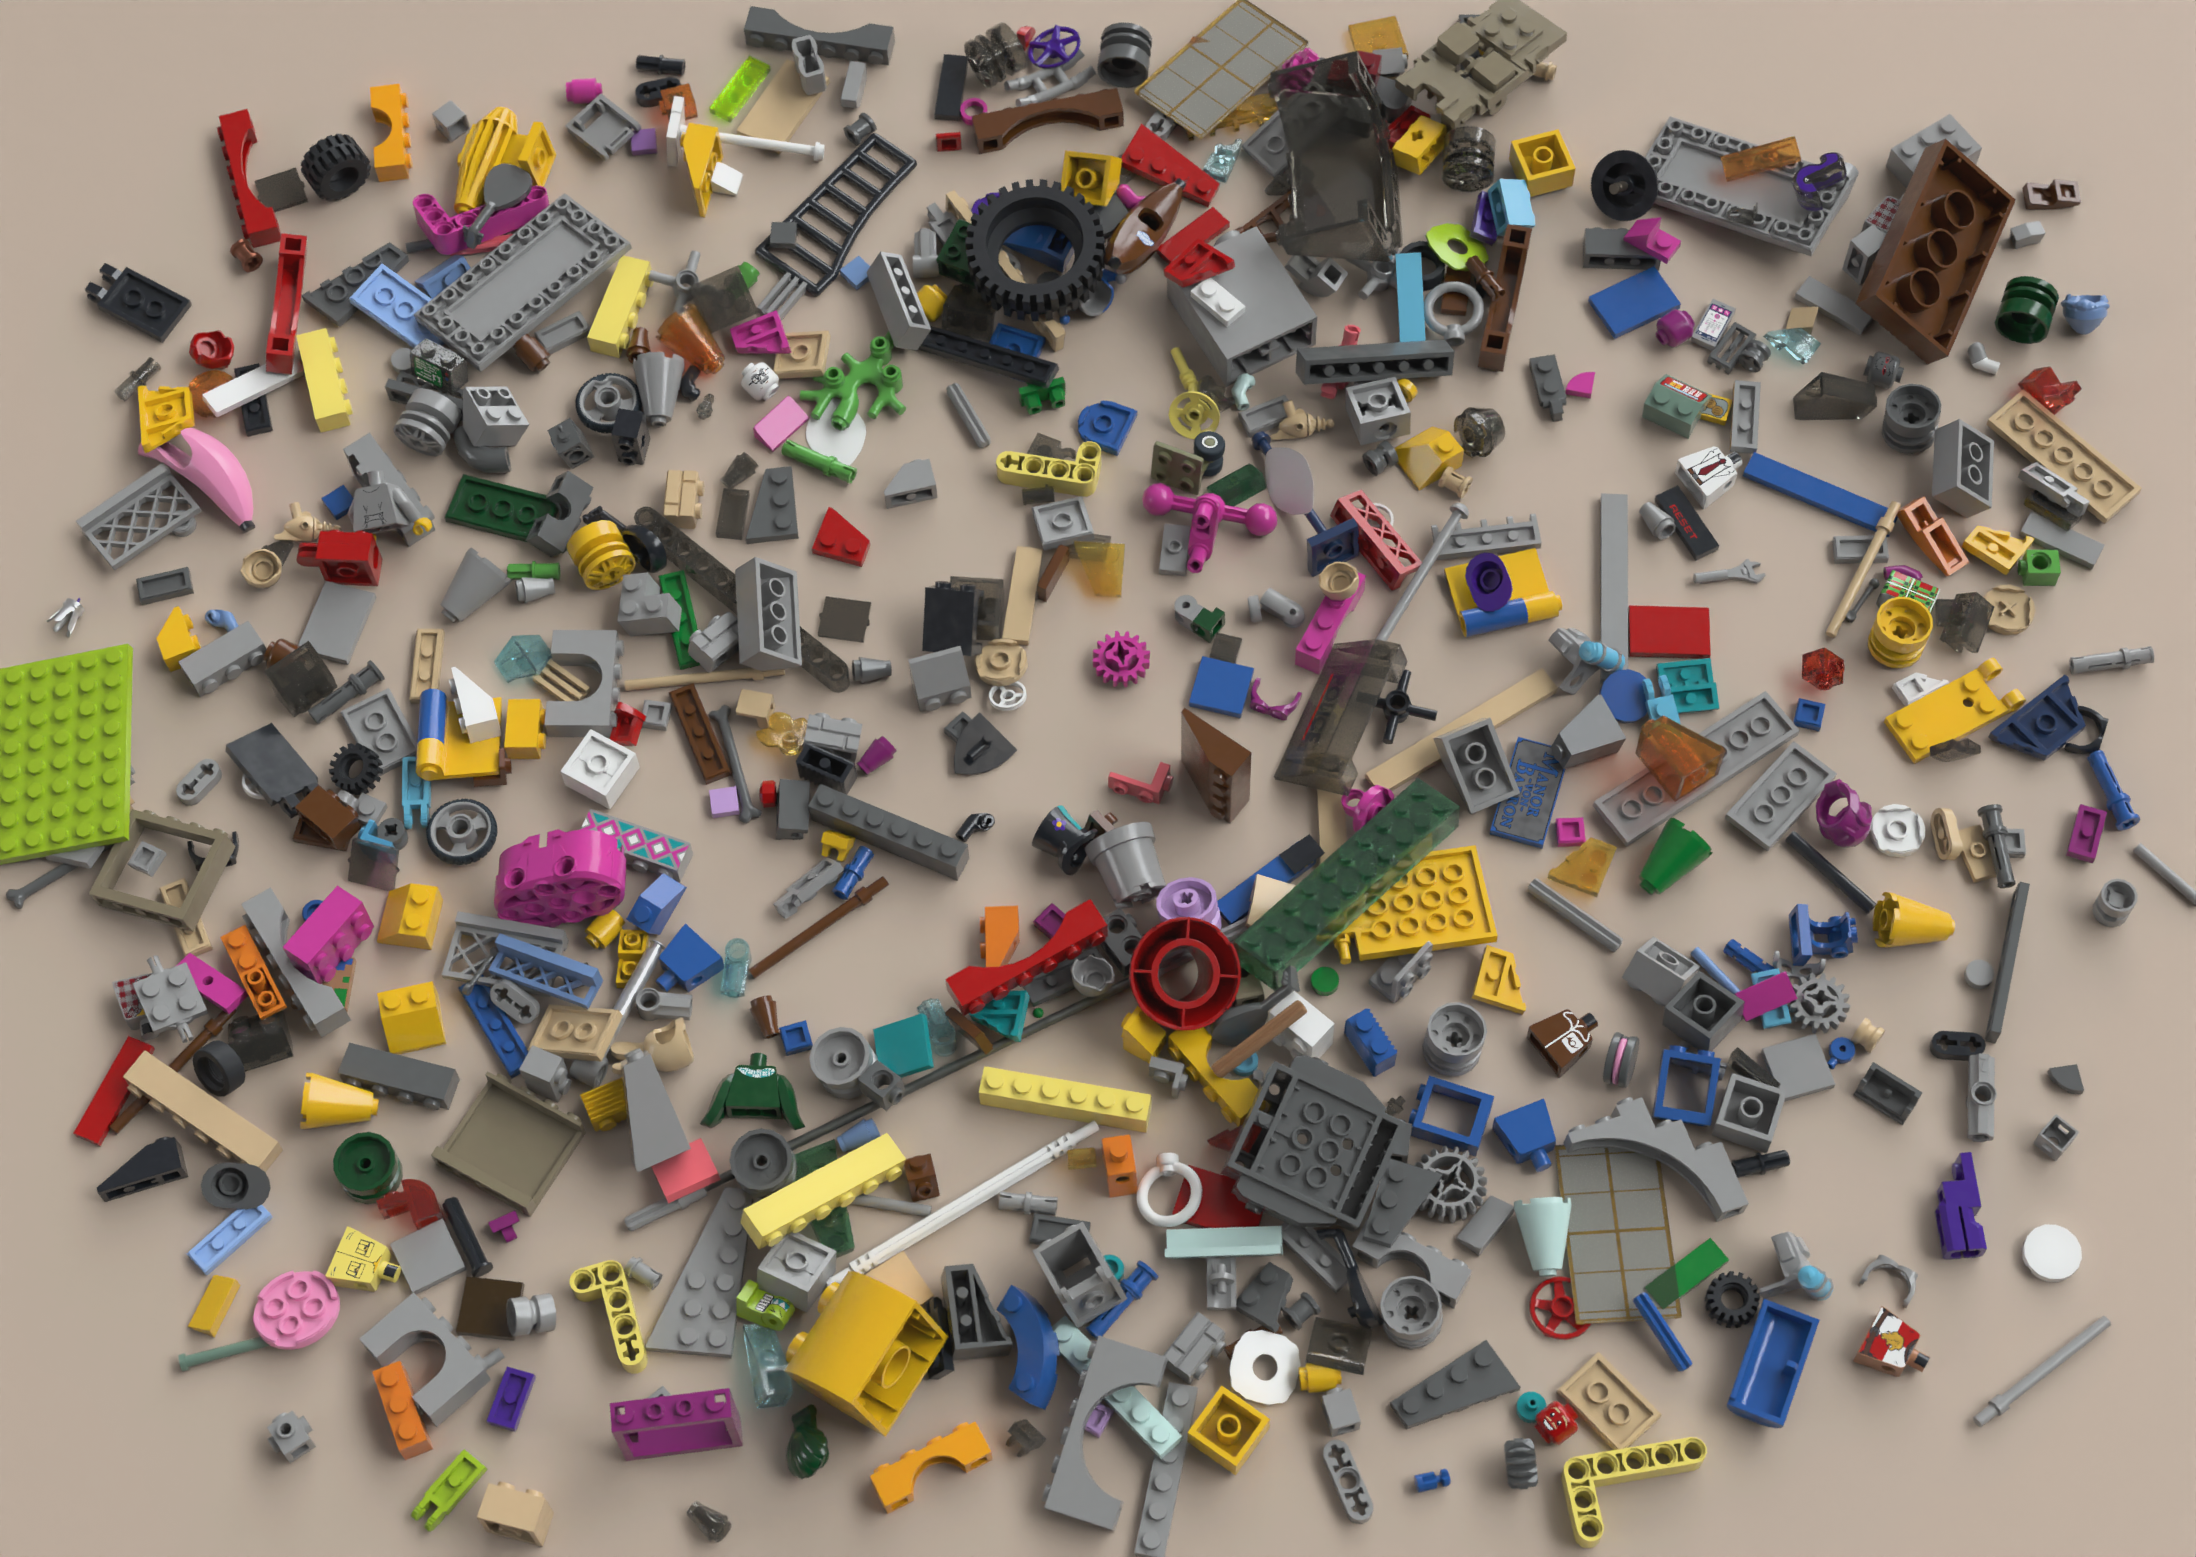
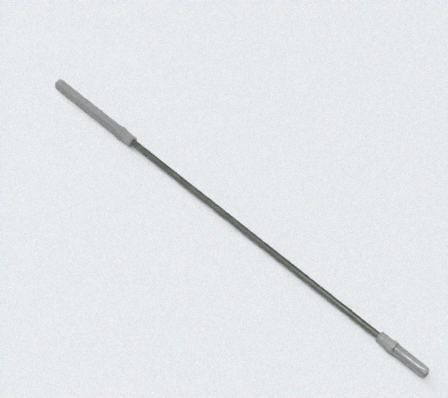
M1245 917L1220 931L1231 942L1255 930V928L1245 926L1247 919ZM1181 948L1163 957L1158 969V978L1193 960V956L1186 949ZM1129 977L1113 984L1111 989L1102 995L1086 997L1024 1027L1021 1040L1131 987ZM1007 1037L991 1043L993 1049L987 1055L981 1050H977L904 1085V1096L1016 1042ZM871 1101L787 1143L793 1151L881 1107ZM729 1170L720 1174L721 1180L671 1203H668L666 1198L625 1217L624 1221L628 1230L634 1231L679 1208L684 1209L689 1204L706 1197V1192L735 1179L732 1171Z

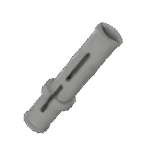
M2151 646L2129 650L2126 647L2120 648L2119 651L2070 657L2069 665L2072 674L2119 667L2129 669L2133 665L2153 663L2154 652Z

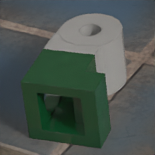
M1183 595L1176 599V621L1210 643L1225 625V612L1217 607L1211 612L1198 605L1196 599L1189 595Z

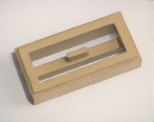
M551 659L547 661L545 667L542 666L539 669L540 673L538 675L535 674L532 677L535 683L560 701L573 700L544 680L545 677H548L574 696V701L584 700L591 692L589 686ZM551 670H553L554 672H556L558 675H560L562 678H564L565 680H567L569 683H571L572 685H574L576 688H578V689H579L580 691H582V692L580 693V692H578L577 690H575V689H574L573 687H571L569 684H567V683L564 682L562 679H560L558 676H556L555 674H553V673L551 672Z

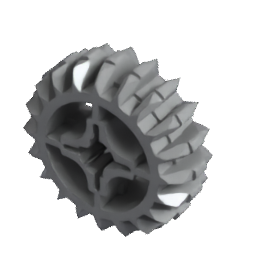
M1447 1146L1442 1147V1153L1440 1154L1433 1148L1431 1150V1157L1423 1154L1421 1157L1422 1163H1415L1417 1167L1443 1174L1442 1179L1435 1186L1438 1190L1437 1196L1434 1197L1430 1193L1423 1205L1419 1207L1420 1211L1429 1208V1218L1433 1217L1435 1213L1439 1214L1438 1219L1440 1222H1443L1445 1216H1449L1450 1222L1453 1223L1455 1222L1456 1215L1464 1221L1467 1217L1466 1211L1472 1215L1475 1214V1206H1482V1197L1487 1194V1189L1483 1187L1487 1185L1488 1181L1487 1177L1482 1176L1485 1171L1484 1167H1476L1478 1164L1477 1157L1468 1160L1470 1154L1468 1150L1463 1155L1458 1154L1459 1148L1457 1146L1454 1147L1453 1153L1448 1152ZM1442 1166H1452L1448 1170H1441L1438 1168ZM1462 1171L1468 1176L1472 1190L1467 1188L1466 1184L1461 1181L1460 1173ZM1454 1177L1453 1184H1450L1449 1187H1446L1445 1191L1443 1192L1444 1184H1447L1449 1181L1451 1182L1452 1178ZM1449 1198H1456L1460 1200L1458 1202L1451 1203L1445 1202Z

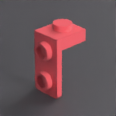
M1160 762L1151 785L1110 772L1108 786L1118 794H1129L1145 803L1153 802L1160 804L1164 792L1170 791L1174 776H1171L1170 765Z

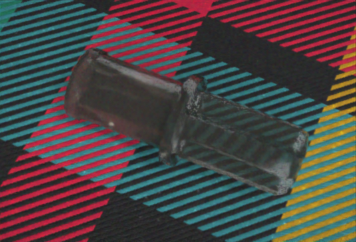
M149 357L136 371H131L129 373L130 376L115 389L116 395L124 401L129 399L138 390V386H146V382L161 370L160 365L157 362L153 364L155 360Z

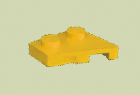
M1977 525L1963 542L1962 548L2004 575H2007L2025 554V551L2031 547L2034 538L2026 536L2025 540L2010 537V532L1994 531L1991 528Z
M1486 945L1472 999L1523 1015L1526 1010V1004L1522 1002L1521 984L1519 976L1515 971L1516 963L1513 953Z

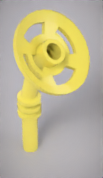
M1175 347L1171 350V355L1180 372L1179 378L1183 387L1188 392L1178 395L1172 401L1169 408V419L1173 428L1179 434L1186 438L1195 439L1202 432H1215L1220 422V412L1216 403L1210 397L1198 392V381L1193 370L1189 369L1180 348ZM1190 398V402L1184 408H1177L1182 400ZM1204 401H1206L1211 406L1212 410H1210L1209 406ZM1178 417H1181L1186 425L1192 427L1191 430L1183 426ZM1207 418L1213 420L1212 424L1208 428L1201 430L1200 425L1203 424L1207 420Z

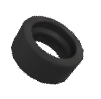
M1413 242L1402 249L1400 254L1421 253V257L1430 259L1436 264L1434 272L1422 275L1423 291L1432 290L1441 283L1444 278L1445 263L1432 251L1428 242Z
M220 1040L212 1041L194 1054V1071L199 1081L210 1093L218 1097L226 1096L244 1083V1066L237 1053L227 1043Z

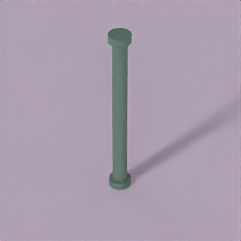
M256 1337L191 1355H186V1353L179 1354V1363L181 1370L187 1371L191 1366L271 1345L267 1344L261 1337Z

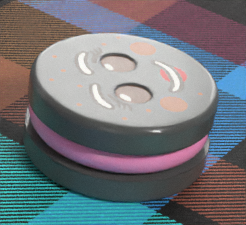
M1619 1032L1613 1035L1604 1065L1603 1081L1605 1083L1618 1084L1624 1088L1628 1087L1639 1051L1638 1037L1630 1036L1629 1038Z

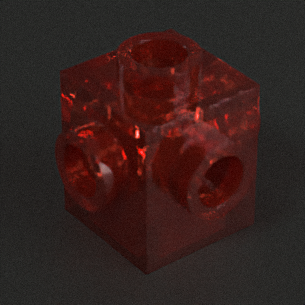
M1825 647L1802 654V679L1819 690H1830L1834 686L1843 684L1845 665L1842 658Z

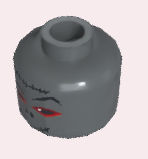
M1876 352L1874 356H1869L1863 375L1867 376L1869 384L1889 389L1893 386L1894 382L1900 383L1904 368L1899 367V357Z

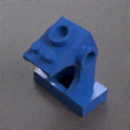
M1796 904L1789 913L1793 966H1804L1813 954L1844 958L1848 954L1853 953V943H1858L1857 927H1851V925H1856L1855 918H1850L1849 912H1845L1843 916L1830 917L1828 922H1815L1809 917L1808 904ZM1814 934L1828 935V943L1814 941Z

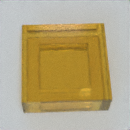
M1094 1147L1067 1151L1069 1170L1097 1167L1096 1149Z

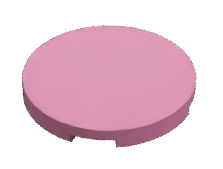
M318 1271L286 1272L269 1282L260 1292L252 1318L258 1334L267 1344L283 1350L300 1349L315 1343L332 1328L340 1310L339 1294L332 1281L328 1280L324 1274Z

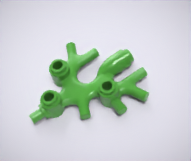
M889 330L885 337L878 336L871 341V355L865 361L859 362L849 353H845L841 357V360L850 370L847 376L844 377L841 369L830 367L826 370L824 376L812 377V380L824 385L821 390H800V401L817 402L810 414L813 419L820 420L832 398L839 397L841 402L831 416V424L834 428L841 431L849 428L859 407L857 389L864 383L875 385L879 392L867 413L870 418L876 419L884 406H890L899 415L906 411V407L895 396L903 388L901 370L895 365H887L882 369L883 365L891 361V352L894 348Z

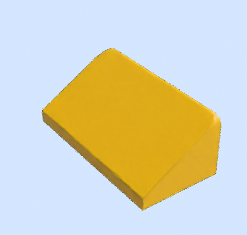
M213 1275L188 1327L215 1337L241 1286L238 1281L229 1277Z

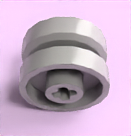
M846 1027L828 1030L818 1037L812 1046L809 1058L812 1071L826 1091L837 1098L851 1099L863 1094L858 1079L878 1060L863 1035L852 1028Z

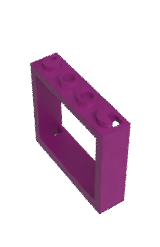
M730 1388L610 1403L612 1434L626 1461L743 1446L741 1417ZM725 1395L726 1403L716 1402L715 1396ZM619 1408H624L625 1414L621 1415ZM638 1435V1442L632 1443L629 1436Z

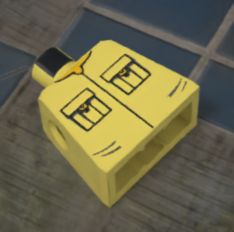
M347 1226L325 1276L337 1287L375 1292L382 1279L395 1283L400 1276L401 1266L389 1263L391 1253L385 1245Z

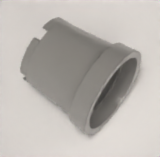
M1137 822L1118 827L1095 838L1085 847V852L1091 864L1097 866L1117 909L1133 907L1132 902L1141 901L1142 904L1157 898L1160 891L1166 886L1154 847L1156 838L1152 824L1149 822Z

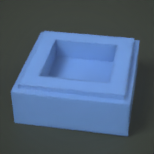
M858 256L840 269V275L858 290L869 282L866 272L870 266Z

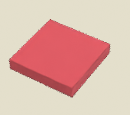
M701 1138L689 1143L691 1149L651 1166L668 1203L721 1180Z

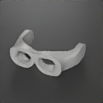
M1775 951L1772 963L1775 969L1779 968L1780 973L1785 972L1781 969L1782 966L1789 967L1791 972H1786L1789 978L1800 979L1804 977L1808 981L1809 975L1800 974V970H1808L1817 977L1823 973L1826 959L1821 958L1817 964H1805L1804 966L1795 967L1791 962L1780 958L1779 951Z
M1880 1254L1867 1267L1859 1283L1863 1285L1872 1270L1878 1268L1896 1270L1906 1280L1909 1288L1908 1296L1904 1299L1903 1307L1907 1308L1915 1293L1918 1274L1905 1266H1899L1894 1260Z

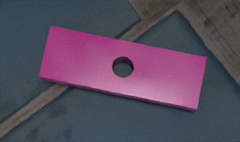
M191 953L177 964L180 965L186 962L200 995L227 1014H230L249 996L246 989Z

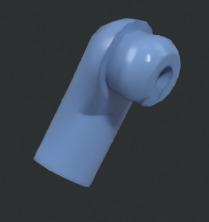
M216 609L209 610L205 614L207 623L215 627L225 628L227 633L239 626L234 615L229 611Z

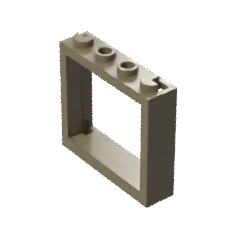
M132 809L130 812L129 841L114 843L89 895L101 907L193 932L235 849V845L223 830L214 828L212 831L205 829L202 825L195 822L186 824L172 816L163 818L149 810L141 812ZM144 828L212 845L181 908L113 890Z

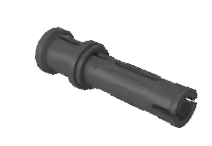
M370 660L365 668L355 675H349L348 681L343 686L309 709L308 712L314 721L320 724V722L358 694L360 696L366 694V690L379 680L383 681L385 677Z
M1991 804L1981 807L1977 813L1982 818L1984 827L1982 835L1989 843L1998 888H2010L2016 885V881L2014 880L2005 841L2008 831L2007 827L2003 826L2001 817L2002 806Z

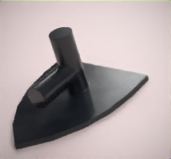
M979 712L964 728L956 744L954 754L955 774L973 775L988 772L1007 761L1017 749Z

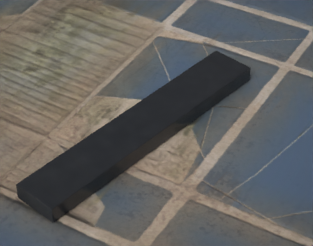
M931 325V331L918 348V350L1047 389L1059 371L1057 363Z

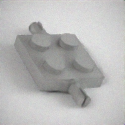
M157 955L153 956L155 964L152 957L147 959V962L153 974L145 979L134 982L133 987L154 1035L166 1030L177 1029L182 1042H188L186 1035L190 1042L194 1037L188 1024L194 1019L208 1014L187 963L185 962L170 969H163Z

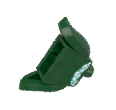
M752 1053L750 1065H738L734 1073L728 1074L722 1079L714 1093L707 1113L700 1122L703 1126L713 1128L727 1114L728 1118L782 1119L783 1113L786 1122L793 1130L805 1128L799 1114L792 1084L784 1075L777 1074L776 1067L766 1066L767 1055L763 1053Z

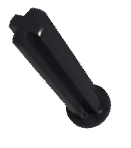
M458 1198L446 1199L442 1206L470 1263L472 1277H481L489 1273L493 1269V1264L487 1261Z

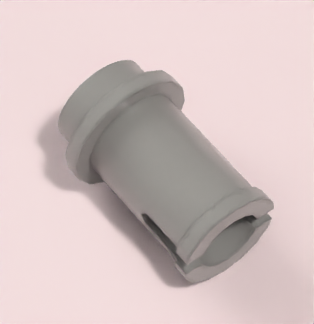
M632 1257L624 1268L627 1277L630 1279L632 1277L636 1278L652 1290L658 1286L663 1277V1274L644 1264L643 1259L640 1257L637 1259Z

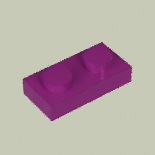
M2083 804L2079 805L2066 856L2093 864L2107 815L2106 811Z

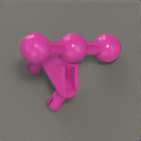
M1162 483L1152 484L1144 491L1142 496L1143 507L1152 515L1163 516L1171 510L1193 514L1188 544L1190 558L1187 565L1188 570L1192 573L1201 572L1204 562L1210 559L1214 549L1218 524L1222 520L1245 524L1250 533L1257 536L1270 534L1277 525L1275 510L1264 503H1257L1249 509L1225 505L1223 499L1213 493H1205L1196 499L1174 495L1169 486Z

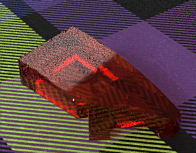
M1254 1124L1251 1125L1241 1150L1249 1153L1253 1142L1259 1135L1261 1127ZM1242 1125L1231 1131L1226 1129L1208 1139L1209 1145L1230 1152Z

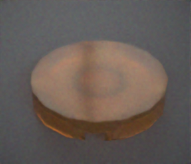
M219 370L205 371L197 375L188 386L192 394L193 411L201 417L213 416L216 418L202 400V394L233 380V377Z

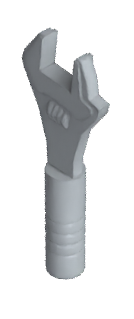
M1746 559L1741 565L1732 569L1694 573L1693 580L1695 584L1728 579H1740L1759 583L1765 577V573L1755 575L1753 568L1759 567L1761 563L1750 562L1749 559Z

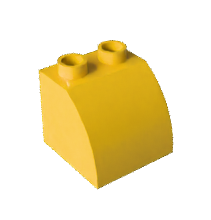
M848 1271L840 1284L833 1282L822 1293L817 1307L820 1316L810 1332H800L790 1343L786 1352V1362L789 1364L785 1372L804 1390L886 1437L945 1344L948 1336L916 1300L869 1276Z

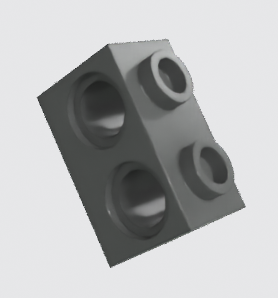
M1118 908L1103 918L1108 925V936L1100 945L1123 976L1126 977L1129 975L1132 955L1126 951L1130 948H1136L1138 942L1145 934L1141 935L1136 929L1137 923L1129 913L1125 914L1121 908ZM1115 927L1123 929L1119 934L1112 933L1110 930Z

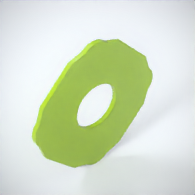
M1446 223L1434 226L1425 235L1432 251L1442 262L1454 270L1469 271L1465 263L1469 257L1474 255L1478 256L1483 264L1489 260L1486 248L1479 240L1470 237V231L1462 225ZM1457 240L1466 247L1467 253L1457 254L1448 247L1447 241Z

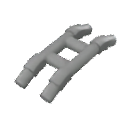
M1079 48L1077 54L1067 63L1055 68L1042 69L1015 80L1005 81L1004 88L1006 91L1024 90L1033 85L1037 93L1016 99V107H1020L1030 103L1045 102L1069 90L1077 89L1097 73L1090 66L1082 73L1080 72L1076 76L1071 77L1070 80L1067 78L1064 71L1076 65V62L1085 56ZM1054 75L1060 84L1047 90L1041 80Z

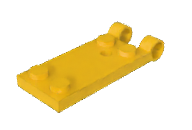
M1990 658L1977 669L1885 717L1884 723L1911 761L1916 764L1997 719L2016 711L2025 704L2026 699L2018 689L2010 691L2000 700L1996 698L1985 682L1997 677L2003 668L1995 658ZM1970 700L1973 706L1966 707L1963 701Z

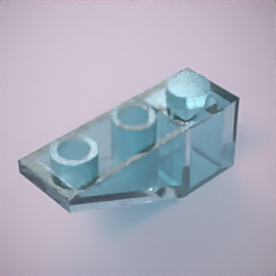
M758 1324L743 1325L757 1409L786 1406L793 1394L791 1378L785 1372L788 1363L775 1330Z

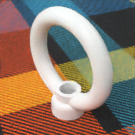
M1159 1154L1156 1156V1166L1151 1168L1139 1183L1136 1194L1138 1209L1142 1216L1153 1225L1159 1227L1178 1226L1189 1220L1197 1211L1202 1199V1185L1196 1172L1189 1166L1180 1163L1177 1154ZM1182 1175L1187 1179L1191 1187V1195L1187 1205L1183 1210L1171 1216H1162L1155 1213L1148 1203V1192L1152 1183L1160 1176Z

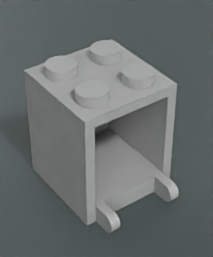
M1083 1221L1077 1225L1069 1226L1065 1229L1064 1233L1042 1242L1038 1248L1033 1250L1058 1299L1077 1328L1128 1299ZM1088 1257L1091 1264L1069 1277H1065L1064 1270Z

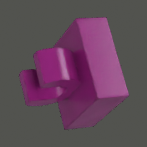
M516 1211L488 1222L492 1233L501 1230L507 1243L518 1238L512 1226L520 1222Z

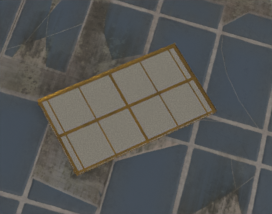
M1237 0L1134 90V93L1202 139L1282 68L1286 60L1292 58L1295 53L1298 54L1299 51H1302L1309 41L1250 1Z
M1555 1145L1554 1151L1560 1197H1563V1201L1571 1198L1572 1204L1566 1247L1576 1324L1645 1320L1633 1303V1299L1643 1292L1648 1294L1664 1319L1681 1318L1682 1313L1661 1162L1655 1158L1626 1149L1588 1148L1567 1153L1564 1145Z

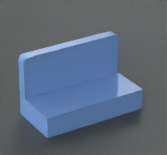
M453 255L414 282L417 286L424 289L428 297L433 299L471 269L464 256Z

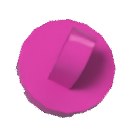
M1375 785L1366 792L1359 789L1346 791L1341 797V803L1345 813L1353 817L1352 822L1355 833L1368 839V836L1377 837L1385 829L1391 818L1387 815L1389 806L1394 808L1395 799L1390 789ZM1352 799H1360L1355 807H1350L1347 804Z

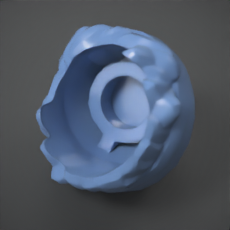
M2067 294L2066 298L2061 302L2063 316L2067 323L2077 333L2083 335L2091 333L2102 323L2110 307L2106 295L2071 296V294Z

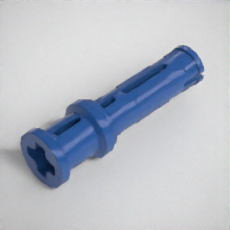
M2098 750L2091 753L2087 760L2106 795V807L2109 811H2112L2117 821L2116 828L2118 830L2132 828L2140 822V817L2134 813L2130 805V796L2123 793L2104 751Z
M1139 1260L1136 1263L1137 1268L1132 1274L1120 1282V1286L1128 1299L1099 1315L1086 1327L1088 1333L1098 1340V1336L1102 1337L1133 1300L1137 1301L1142 1298V1292L1152 1280L1156 1281L1158 1279L1156 1272L1144 1262Z

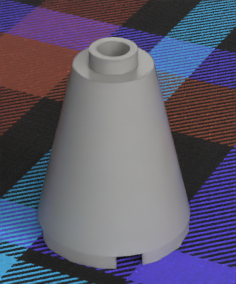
M648 352L638 355L637 361L633 359V368L645 419L651 422L652 426L662 427L672 420L685 366L684 359L676 354H672V358L665 357V352Z
M469 548L441 603V606L444 608L441 613L453 622L456 619L463 621L512 581L487 558H481L477 555L479 552L473 548Z

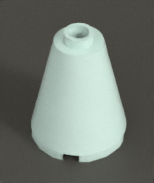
M1563 1197L1531 1198L1530 1204H1522V1200L1514 1202L1515 1214L1533 1271H1539L1540 1277L1556 1276V1270L1562 1269L1572 1205L1571 1198H1567L1564 1201Z

